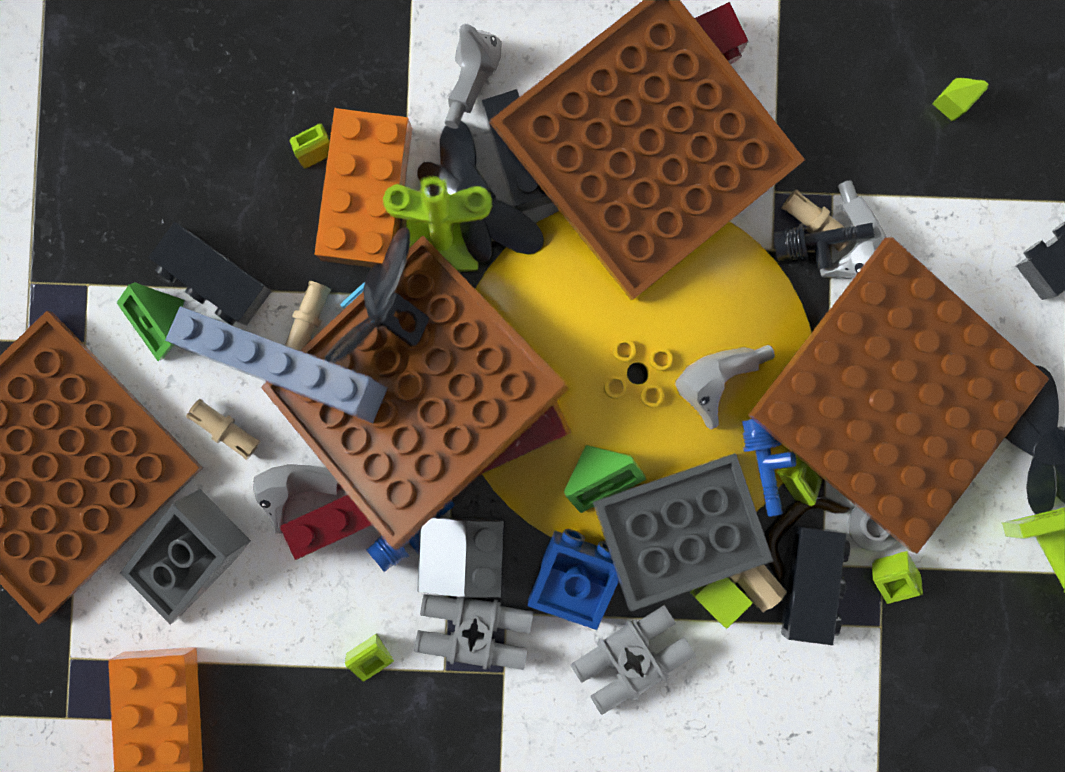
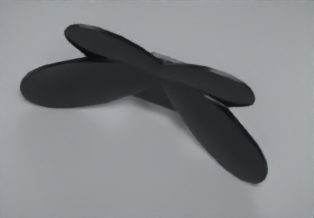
M463 121L460 122L457 129L446 125L441 132L439 141L441 165L423 162L418 167L417 176L421 184L422 179L428 178L446 180L449 194L476 186L488 191L492 202L490 213L480 220L459 222L462 238L468 252L477 262H487L492 255V239L521 254L528 255L538 252L544 242L543 234L538 225L520 210L496 199V195L476 168V148L469 127ZM436 184L428 186L432 194L436 196L440 194V186Z
M403 227L398 230L388 247L382 265L377 264L373 266L367 274L364 284V301L369 317L345 334L328 351L324 361H332L334 363L345 358L375 328L382 326L409 346L414 347L418 344L429 321V317L399 294L394 293L409 251L410 231L408 228ZM395 311L397 313L406 312L413 317L415 321L413 332H407L401 328L399 319L394 316Z
M1035 365L1049 380L1005 438L1017 448L1033 456L1027 475L1026 492L1031 510L1038 514L1051 511L1054 507L1056 496L1065 504V427H1058L1059 400L1054 378L1046 368Z

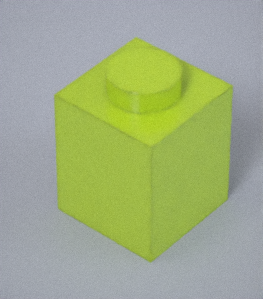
M728 577L693 589L690 592L726 629L753 604Z

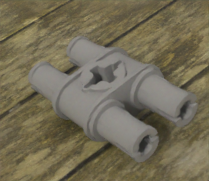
M430 594L423 595L420 616L453 621L452 624L456 626L455 632H451V635L418 630L414 652L447 657L446 661H449L450 664H454L455 661L483 666V669L496 665L524 670L527 648L495 643V639H492L493 631L496 632L497 628L530 633L533 611L503 607L501 602L495 599L494 602L465 597L454 599ZM476 618L478 631L484 634H478L474 645H471L470 632L464 630H469Z
M665 605L638 622L635 620L627 621L628 625L606 639L600 638L597 648L571 664L581 683L609 666L617 669L619 673L617 674L618 679L591 695V699L601 715L628 698L631 700L639 699L638 695L662 680L666 682L667 678L670 677L669 672L696 656L685 637H682L657 654L654 651L652 653L649 651L647 646L650 644L648 641L676 624ZM625 648H628L635 656L642 654L639 657L642 671L639 672L632 664L624 665L628 661Z

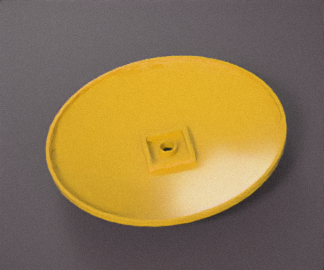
M560 211L536 223L544 239L543 246L538 252L527 255L506 247L487 269L475 290L570 388L557 402L571 430L570 434L482 474L509 508L527 523L552 537L554 530L563 533L565 529H572L581 533L585 537L584 541L598 546L600 541H606L595 508L592 507L580 513L568 500L564 492L585 446L588 445L631 456L646 477V480L631 488L736 453L757 512L765 504L766 499L764 498L756 452H744L743 449L746 443H744L743 439L744 429L742 421L752 419L748 416L811 334L807 316L795 289L771 255L750 235L729 221L635 299L630 300ZM770 345L775 354L773 359L759 364L758 371L736 374L724 383V390L718 407L719 425L714 429L707 428L701 415L687 400L679 395L675 385L679 376L689 365L704 356L736 348L746 347L756 350ZM640 363L646 367L648 377L643 384L637 385L629 381L627 369L631 364ZM783 444L770 448L771 454L791 452ZM774 469L777 480V487L779 488L783 483V481L777 474V471H779L780 469Z

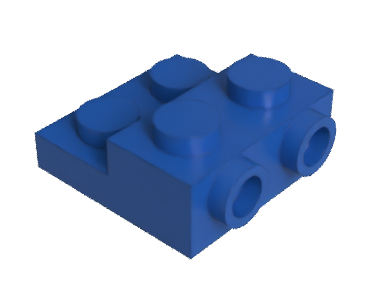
M565 529L561 533L554 530L541 561V570L528 598V607L597 630L619 582L606 541H600L597 546L584 541L585 537L578 531Z

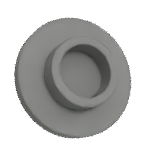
M857 506L850 513L848 531L852 540L859 547L868 551H882L892 546L896 541L894 537Z

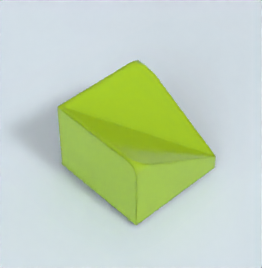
M956 78L933 102V105L951 121L957 120L972 107L988 89L987 86L989 84L982 80Z
M908 551L875 559L872 562L873 581L887 604L923 595L920 572Z

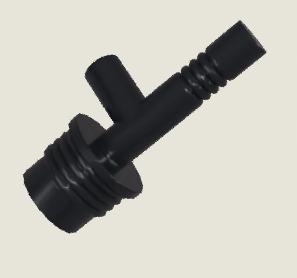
M802 223L797 227L774 232L778 261L788 259L792 261L793 259L800 258L809 260L808 249L814 248L818 269L833 267L829 245L853 241V239L861 240L875 237L873 223L805 234Z

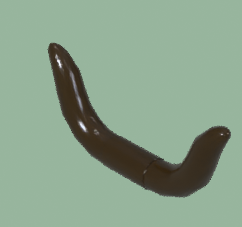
M818 495L815 505L812 506L797 500L774 523L768 531L766 542L773 559L769 564L780 584L785 578L784 564L778 552V544L782 536L810 509L818 508L833 514H844L850 510L849 506Z

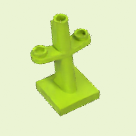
M428 178L422 179L421 192L400 184L393 185L386 190L383 196L384 207L389 215L395 218L406 219V228L410 231L409 248L419 238L424 236L457 271L479 272V262L468 252L462 238L459 222L480 220L490 213L492 202L491 196L486 189L476 186L449 194L446 180ZM436 184L440 186V194L438 196H430L429 185Z
M1065 507L1001 522L1006 537L1025 539L1035 536L1065 590Z

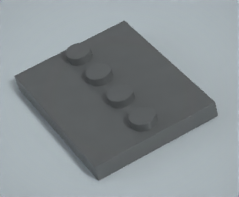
M736 453L593 501L630 611L773 561Z

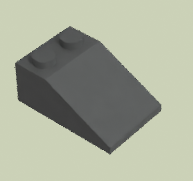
M199 489L172 504L120 574L171 625L226 571L251 540Z

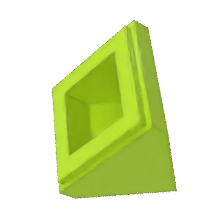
M318 124L290 138L294 154L304 169L328 157L330 139L322 124Z
M796 457L795 467L781 468L777 471V474L795 500H799L809 506L815 505L822 480L814 470Z
M377 633L347 652L345 657L346 667L362 681H366L394 662Z

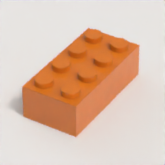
M334 108L314 254L321 261L373 267L377 264L382 265L388 247L400 226V218H395L386 211L383 196L386 190L393 185L400 184L405 186L412 136V126L408 117Z
M197 647L127 651L109 659L114 772H203Z

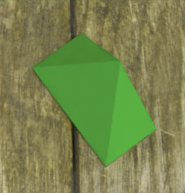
M135 282L129 284L116 303L156 360L160 361L165 358L174 346V344L165 341L180 306H184V299Z
M586 445L564 492L568 500L582 513L594 507L593 501L625 491L646 480V477L631 456Z

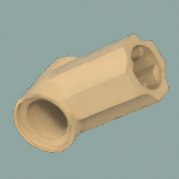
M764 564L729 577L734 583L737 582L745 594L762 612L777 605L787 593Z

